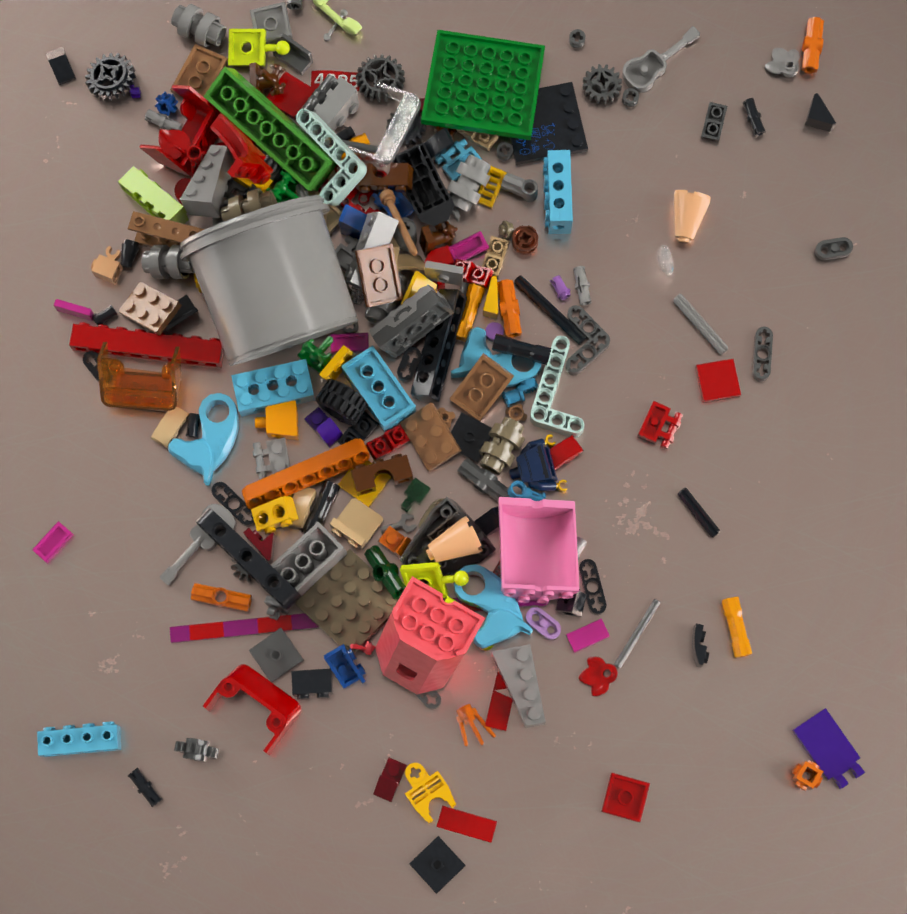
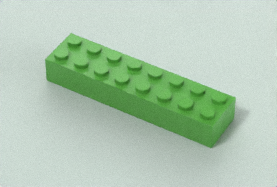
M224 67L204 95L212 105L308 191H318L337 166L335 161L314 139L235 69Z

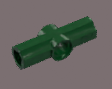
M374 545L364 553L373 568V577L378 582L382 581L393 599H399L406 588L398 576L399 569L395 563H389L378 545Z

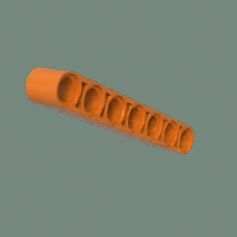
M362 439L351 440L245 486L242 489L244 501L247 508L251 510L279 497L289 496L367 462L370 454Z

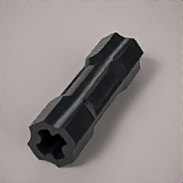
M497 333L492 346L493 351L531 359L534 362L545 365L548 364L552 349L518 341Z
M324 480L313 510L303 527L302 534H305L317 522L323 526L332 502L335 500L340 489L339 485Z

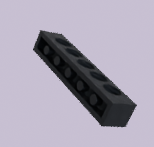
M439 289V293L445 297L454 313L426 334L410 393L420 401L439 402L457 338L456 333L467 301V296L458 289Z

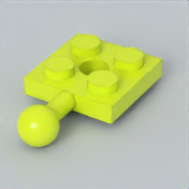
M229 29L228 66L249 67V64L254 62L261 67H265L266 52H277L280 55H286L290 51L289 43L283 40L277 44H266L265 29ZM246 43H250L252 46L249 52L243 51V46Z
M439 562L401 565L400 568L405 586H407L412 576L418 580L424 579L429 582L428 586L441 592L443 598H447L449 594L446 586L447 583L464 586L469 581L468 573L463 570L457 571L454 575L443 576Z

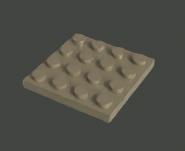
M349 549L347 555L323 575L295 604L339 646L344 644L349 650L350 644L364 645L388 621L399 599H393L382 581L378 582L374 579L373 569ZM352 649L354 654L358 651L357 649Z

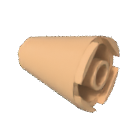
M675 190L674 228L675 237L678 238L679 242L689 243V240L694 239L711 202L709 195L695 191L694 193H689L688 190Z
M467 516L461 518L427 545L426 553L430 561L442 562L483 551L480 548L481 543L473 526L469 527L467 523L469 522Z

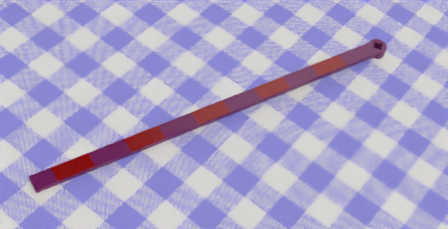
M452 598L474 612L483 611L479 608L462 603L458 598ZM533 600L526 603L518 602L519 607L538 606L543 608L549 604V602L541 604ZM305 613L282 615L279 616L278 620L262 617L170 627L171 643L274 633L280 628L285 632L319 627Z

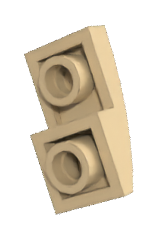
M456 129L465 138L488 152L499 138L498 135Z
M491 236L488 245L489 249H487L482 267L491 268L494 271L493 275L499 276L510 241Z
M172 405L158 424L151 439L168 448L169 443L176 438L178 430L186 422L189 413Z
M307 487L294 493L293 501L299 519L293 521L291 526L303 529L311 514L309 508L317 495L315 489Z

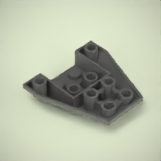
M446 497L431 509L400 557V561L404 565L435 562L434 560L430 561L426 553L427 545L465 516L469 519V522H467L469 527L473 526L481 543L480 548L483 551L439 562L443 576L454 574L466 565L482 562L496 548L473 519L454 500ZM420 579L425 584L429 583L427 580Z

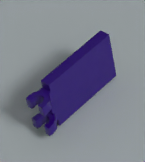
M826 708L792 730L814 763L823 771L822 774L828 781L833 778L839 789L849 784L842 775L848 770H851L855 778L865 773L856 762L860 759V756Z

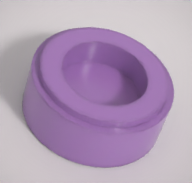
M497 322L488 324L485 329L486 337L491 342H494L496 333L504 335L503 326Z

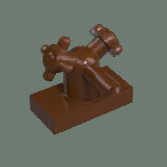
M256 62L249 64L250 83L264 95V89L273 87V91L270 93L271 96L283 94L286 84L282 83L279 85L278 78L280 73L282 74L286 71L282 66L272 64L270 68L273 71L269 73Z
M448 221L445 222L446 227L444 229L441 223L436 225V231L431 232L429 225L421 227L419 244L425 258L438 245L446 243L449 247L452 246L453 239L456 237L455 232L458 228L451 225Z

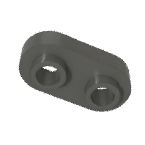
M846 237L823 240L817 244L815 255L824 261L847 257L853 250V243ZM843 246L845 251L840 250L839 247ZM821 250H826L827 254H823Z

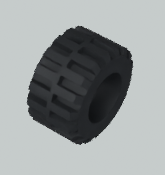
M332 379L326 381L315 398L317 404L325 412L348 425H356L368 406L360 394L347 385Z

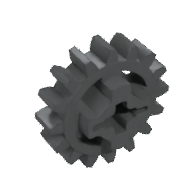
M598 64V69L592 66L591 72L586 71V77H583L584 84L582 89L586 90L585 96L590 95V101L597 99L596 103L599 104L600 100H603V103L606 104L607 99L613 102L614 97L619 96L618 91L622 89V79L619 78V72L614 73V67L609 70L607 64L604 68Z
M187 738L186 742L176 741L174 751L184 753L183 758L206 762L207 757L217 758L219 749L209 746V741Z

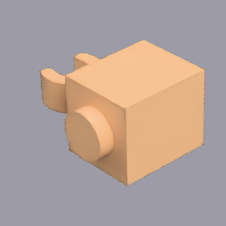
M108 246L106 248L107 257L99 254L98 258L92 262L91 271L95 277L115 285L123 269L120 262L117 261L121 256V251L117 250L116 254L111 255L112 247Z

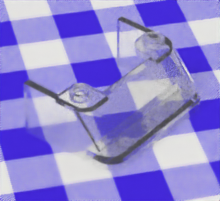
M377 82L376 86L389 98L401 101L375 155L349 145L347 146L360 160L383 168L395 159L420 109L421 101L412 93Z

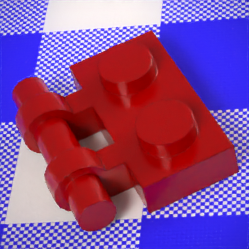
M653 401L638 436L654 444L659 437L663 440L661 447L668 449L669 444L674 440L676 429L681 425L680 420L683 415L676 412L674 417L668 415L671 408ZM665 422L670 425L667 432L662 431Z

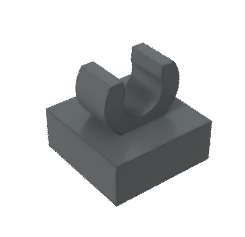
M267 595L264 602L269 607L266 614L270 615L271 619L278 620L280 612L288 613L289 609L285 610L272 596Z

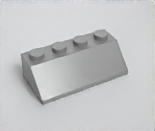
M317 522L271 566L302 597L323 575L344 558L347 552ZM279 581L272 582L270 586L276 587Z

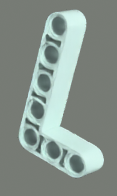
M301 109L296 114L298 124L341 168L320 192V196L324 198L323 203L337 206L363 179L367 173V167L316 113L307 109ZM321 127V133L318 135V129ZM333 140V146L329 147L330 142ZM345 152L346 156H345V158L342 160V159H341V156H342V154ZM358 165V170L354 173L353 169ZM345 179V185L342 187L341 182ZM333 193L332 200H329V195Z
M560 335L553 340L548 364L545 365L531 409L530 421L536 427L569 437L573 435L574 438H577L583 433L584 421L577 416L551 409L570 346L569 339ZM562 343L566 348L561 350L556 345ZM558 361L560 366L553 367L550 362ZM552 378L555 383L547 384L545 379ZM546 395L549 397V401L542 402L539 397ZM541 413L543 414L544 418L541 420L535 419L534 414ZM559 418L562 424L555 425L552 423V420ZM578 424L581 429L574 431L570 426Z

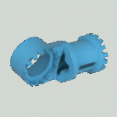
M529 378L516 386V389L508 392L503 391L501 394L503 399H505V405L508 408L513 403L524 402V394L536 391L539 386L535 378Z
M514 481L507 490L511 498H528L533 501H541L546 498L545 492L532 491L531 488L526 487L521 481ZM513 487H519L522 494H516L513 491Z

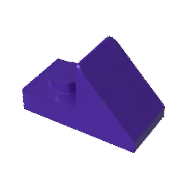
M319 407L304 418L305 422L329 448L343 435L331 417L328 418Z

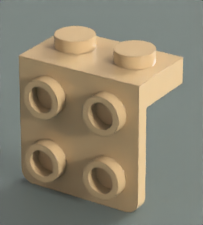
M392 237L390 244L393 243L398 272L402 271V269L410 270L411 272L425 270V263L421 256L399 254L400 247L394 237Z
M352 498L337 519L333 518L330 522L331 532L338 537L343 536L348 540L347 543L352 547H359L363 550L383 522V517L358 499Z

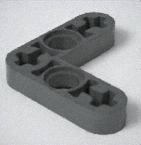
M574 305L568 309L567 319L586 336L588 341L566 361L565 368L570 375H577L583 371L610 344L609 335L582 307ZM572 312H579V318L583 320L580 325V320L577 317L573 318ZM588 323L594 327V330L589 333L583 329V326ZM598 338H605V345L603 343L599 344L596 350L594 346L598 343ZM585 349H590L593 352V356L585 358L582 352ZM579 357H580V359H581L582 361H580V362L578 363V365H577V368H578V369H576V368L571 369V368H570V367H571V362H572L573 364H575V363L579 360Z

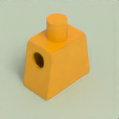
M296 400L265 407V417H255V428H266L268 437L299 440Z

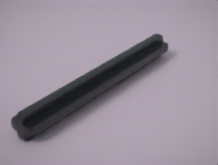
M522 275L515 279L514 284L578 344L584 342L586 336Z

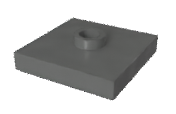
M282 628L249 650L270 682H273L304 660Z

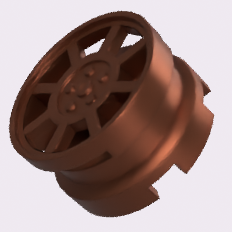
M522 225L514 230L512 246L517 253L528 255L536 250L538 234L533 227Z

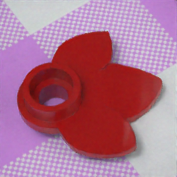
M595 656L587 659L589 668L581 672L579 680L587 685H592V696H600L606 693L610 683L616 680L618 671L614 665L606 664L602 658ZM606 670H610L611 675L609 677H606L604 675V672Z

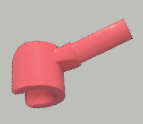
M368 640L364 645L350 644L351 649L361 650L367 655H371L376 648Z

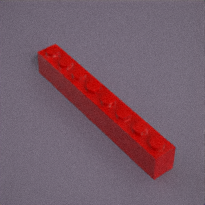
M85 322L73 324L69 343L73 351H95L98 354L222 368L224 349L218 338L206 340L195 335L190 338L183 337L182 334L178 333L165 335L163 332L159 336L154 332L147 333L143 329H135V331L128 330L125 327H116L114 329L99 324L97 327L90 326L89 323Z

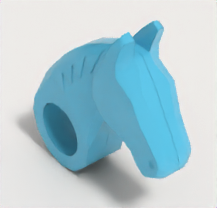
M474 327L470 330L461 353L459 368L451 370V378L466 377L484 353L514 375L506 387H516L526 379H536L541 370V363L533 361L534 366L531 370L527 372L517 371L511 362L516 355L504 353L492 355L486 344V331L480 327Z
M222 393L210 394L201 402L199 407L202 426L201 439L184 441L174 438L168 445L169 453L192 471L203 475L204 483L207 486H210L213 472L224 462L230 453L239 430V414L236 404L229 396ZM217 405H225L230 411L224 421L216 423L208 419L211 408Z
M477 564L466 565L460 569L467 572L468 575L479 576L485 583L484 590L478 595H469L463 591L461 586L454 583L455 595L462 603L488 613L484 625L478 630L473 639L474 644L478 648H487L510 639L519 632H524L528 635L532 633L533 629L523 621L516 599L504 596L502 593L500 577Z

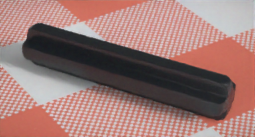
M687 488L680 490L678 496L711 537L718 535L720 529Z

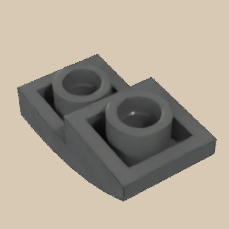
M709 102L701 137L720 140L728 106Z

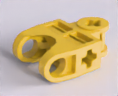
M411 763L407 766L405 776L413 788L406 792L405 795L414 809L428 823L433 821L429 815V803L432 799L441 798L447 801L451 808L456 805L449 786L438 771L429 776L424 767L419 763ZM412 768H414L415 770L420 769L421 772H419V778H416L415 776L412 778L410 777V774L412 773ZM440 780L439 783H437L436 785H434V786L431 787L430 789H427V788H429L431 785H433L434 783H436L437 781ZM425 790V792H424L423 794H421L420 796H418L417 798H415L414 800H412L415 796H417L418 794H420L421 792H423V791Z

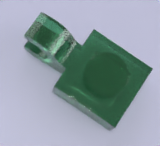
M414 478L404 492L407 498L401 504V509L408 512L415 502L420 505L431 488L417 478Z

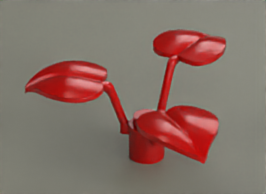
M160 129L158 137L160 148L175 160H178L182 153L187 155L188 161L192 166L193 177L195 165L202 161L203 156L206 155L205 152H202L196 145L190 146L189 136L181 130ZM220 142V143L215 144V145L226 146V144H225L224 142ZM182 178L175 185V196L180 203V198L191 181L189 178Z

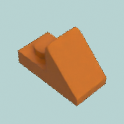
M388 526L377 542L400 558L411 542V539L404 537L393 527Z

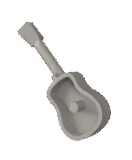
M692 26L684 34L683 38L666 52L659 54L656 50L651 49L643 56L627 61L622 73L626 85L629 88L636 89L638 93L647 92L653 86L655 80L665 73L666 60L685 45H689L699 38L700 32Z
M211 504L203 510L202 514L211 508L233 530L236 529L235 518L222 505ZM198 524L190 531V536L194 542L160 576V579L167 585L172 583L178 574L177 571L199 547L206 551H211L217 545ZM220 531L217 536L224 535L226 531Z

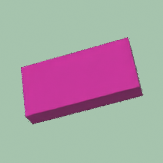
M479 231L453 244L449 249L455 262L456 258L468 260L489 249V246L482 232Z
M59 299L55 300L54 307L57 311L93 321L94 313L90 308Z
M368 332L330 335L333 338L331 354H336L343 345L354 353H362L369 348Z
M58 521L32 551L48 563L74 534Z
M599 619L566 634V637L575 653L610 637L602 619Z

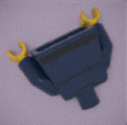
M548 434L545 440L541 438L526 444L520 455L516 457L518 467L509 469L512 480L521 478L524 484L539 491H555L557 489L559 492H565L567 488L562 489L560 487V483H566V480H560L558 483L555 482L558 479L549 448L554 447L556 442H548L549 439L553 438L552 434Z

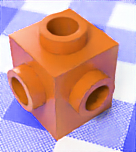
M810 760L808 762L804 761L795 766L792 774H794L792 780L796 782L795 785L804 791L806 789L812 790L820 785L823 779L821 777L823 771L819 769L816 763ZM803 773L809 775L808 780L802 777Z

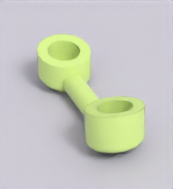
M312 0L317 8L325 12L348 34L356 35L362 29V26L356 20L349 17L344 20L327 6L326 3L329 0Z

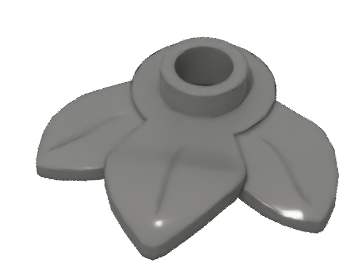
M775 48L772 51L773 61L765 64V68L773 74L783 73L786 77H793L799 71L800 53L796 49L787 52L783 48Z

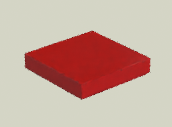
M285 71L279 79V85L282 83L286 84L283 94L271 96L272 88L266 98L285 115L296 120L295 115L307 102L315 89Z
M734 359L696 365L703 403L741 396Z
M611 773L601 812L640 823L650 783Z

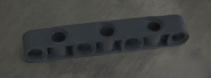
M211 508L207 509L196 520L200 528L285 610H288L301 597L299 592ZM220 531H226L224 535L217 536ZM246 556H252L251 560L244 561ZM279 581L276 587H270L272 582Z

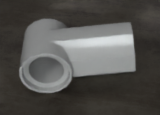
M510 173L504 176L501 189L519 195L527 202H532L537 198L538 186L536 181L532 179L525 180ZM531 188V189H533L534 191L531 192V193H528V192H526L525 190Z

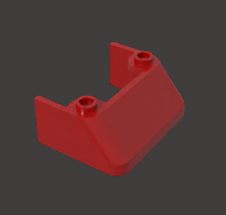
M173 85L171 88L184 98L180 105V112L187 120L181 131L189 136L190 146L196 145L206 154L218 137L210 126L221 112L191 86ZM142 144L139 146L141 150L159 164L186 176H192V166L188 161L187 155L182 153V156L175 160L162 150L160 146ZM200 163L195 165V172L199 167Z
M241 664L221 680L203 707L211 711L221 696L232 698L240 689L272 711L267 718L266 725L275 735L263 750L270 755L299 716L301 706L298 701L250 666Z

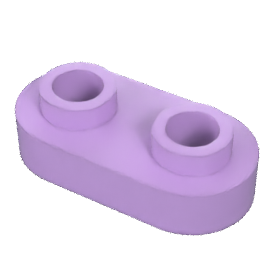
M538 607L528 610L526 622L548 640L556 639L560 635L561 626L554 618ZM538 615L539 620L533 621L532 616ZM553 627L554 633H549L547 628Z

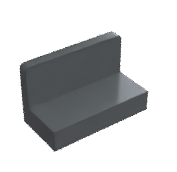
M282 33L281 41L289 43L290 51L286 55L273 52V56L300 75H303L313 63L312 53Z

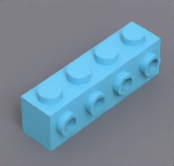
M103 722V726H95V723L83 724V728H75V725H66L61 730H55V727H45L43 731L37 732L38 756L50 757L121 750L120 726L115 725V722Z

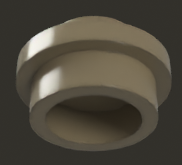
M503 221L499 225L498 231L502 239L511 238L513 235V224L508 221Z

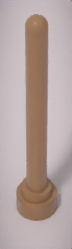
M389 189L382 191L379 195L381 203L388 207L392 217L399 221L397 227L410 254L416 256L418 251L394 204L396 197L393 191Z

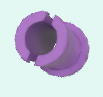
M558 275L552 278L553 280H550V283L556 290L557 297L561 300L569 298L571 290L566 287L561 276Z

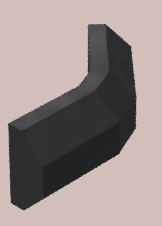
M424 142L390 157L392 163H409L413 167L412 190H406V194L419 220L433 226L447 221L455 205L435 168Z

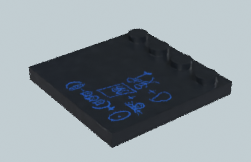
M572 82L539 88L531 140L510 137L516 165L544 160V157H547L548 150H570V155L588 151Z

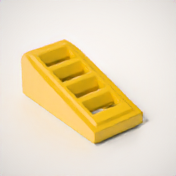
M491 166L487 175L491 176L489 181L497 184V187L487 183L486 187L481 185L478 193L481 196L490 197L491 201L480 197L478 204L492 209L501 190L502 180L507 174L505 171ZM485 188L494 191V194L486 191Z
M497 276L491 277L482 314L493 319L498 317Z

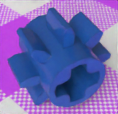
M165 91L162 95L156 97L157 103L155 107H157L160 114L169 116L178 109L175 105L179 101L176 100L174 94H167Z

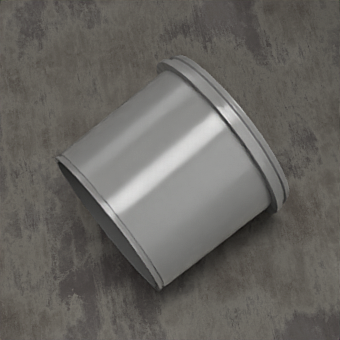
M320 195L284 201L237 216L202 230L180 243V250L183 251L180 255L181 260L184 262L190 261L225 355L227 360L230 361L229 366L293 347L358 322L323 216L330 209L328 204H323L324 198Z

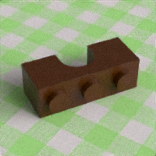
M366 163L367 173L355 186L362 193H369L370 190H377V192L381 193L387 189L403 193L406 190H412L413 167L409 163H390L388 175L378 178L377 168L372 163ZM358 165L354 167V173L358 170Z
M402 454L393 455L391 459L385 461L383 459L375 460L372 462L373 464L367 466L360 464L351 470L357 496L376 491L374 480L379 474L385 473L390 475L394 486L413 481L407 455L402 456Z

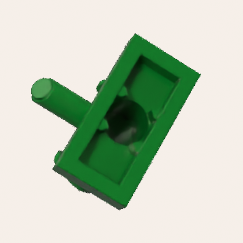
M281 171L280 174L283 175L282 181H278L273 189H266V191L271 190L277 203L300 198L294 193L296 185L300 183L293 179V176L288 172Z
M328 336L318 348L312 344L314 342L313 339L306 341L302 345V350L297 354L299 359H306L308 366L318 374L321 373L331 360L332 354L328 353L326 355L324 353L333 343L331 336Z

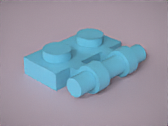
M464 138L459 142H454L445 154H439L435 159L437 165L442 162L446 163L442 166V170L450 180L455 182L461 176V174L456 172L460 162L465 163L469 155L482 160L472 146L466 150L463 148L468 144ZM456 152L459 153L458 156L451 159V156L453 154H455Z

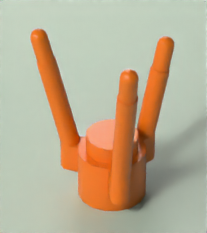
M467 704L456 710L458 714L456 719L459 723L465 746H468L463 722L470 724L481 745L484 744L473 722L475 717L493 738L496 737L492 729L485 726L486 722L478 714L476 708H472L470 704Z

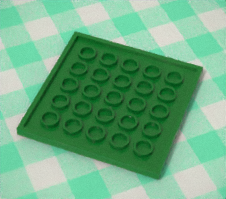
M437 29L421 124L531 140L545 45Z

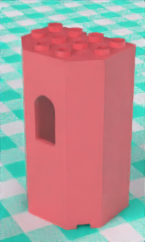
M412 576L393 608L375 650L382 675L418 695L444 688L467 652L485 618L455 600L452 603H446L441 592Z

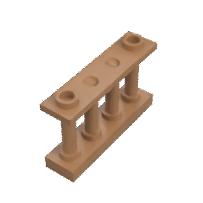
M135 211L132 213L127 228L137 232L134 241L138 242L139 245L149 248L153 245H168L169 247L180 245L186 238L205 230Z

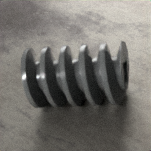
M404 217L402 220L416 246V225L411 219ZM396 227L393 234L394 239L401 250L404 252L409 251L398 227Z

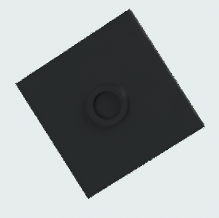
M461 412L451 431V434L462 450L458 454L478 464L482 457L479 451L485 441L490 442L491 437L489 433L492 427Z
M439 836L409 863L436 894L466 866Z

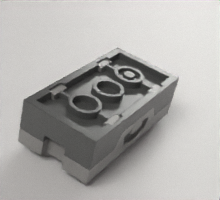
M427 284L421 287L411 298L406 299L397 309L389 312L387 317L375 323L369 332L380 349L396 358L451 316L454 311L445 297L439 292L436 293L434 288Z

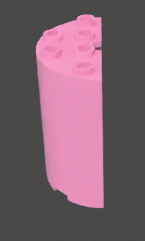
M499 497L501 591L504 596L518 599L520 603L533 600L541 604L548 603L549 600L573 598V595L579 592L575 501L546 499L533 501L528 498Z

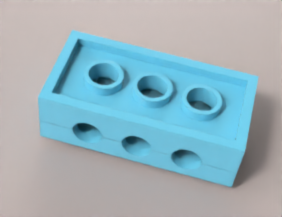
M548 150L543 164L545 228H548V234H571L573 211L570 150Z
M373 345L341 366L343 374L354 390L365 399L368 404V410L384 432L416 412L415 404ZM372 372V375L365 376L364 373ZM376 387H383L381 391H375L374 389ZM387 402L394 403L391 407L385 406Z
M306 359L231 375L238 411L241 417L265 412V407L296 400L297 405L316 401ZM290 382H296L294 386H288ZM272 386H278L276 390H269ZM253 390H259L257 394H251Z

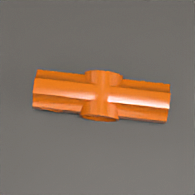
M820 17L809 18L807 22L806 36L802 46V52L804 53L801 70L808 74L817 73L819 67V57L824 41L822 38L824 20Z
M501 280L497 282L500 316L503 318L505 335L515 338L522 335L519 303L515 296L513 280Z
M194 583L191 591V600L217 605L221 608L227 607L248 612L252 602V595L226 590L222 587L216 588ZM220 593L226 594V599L223 602L217 601V596Z

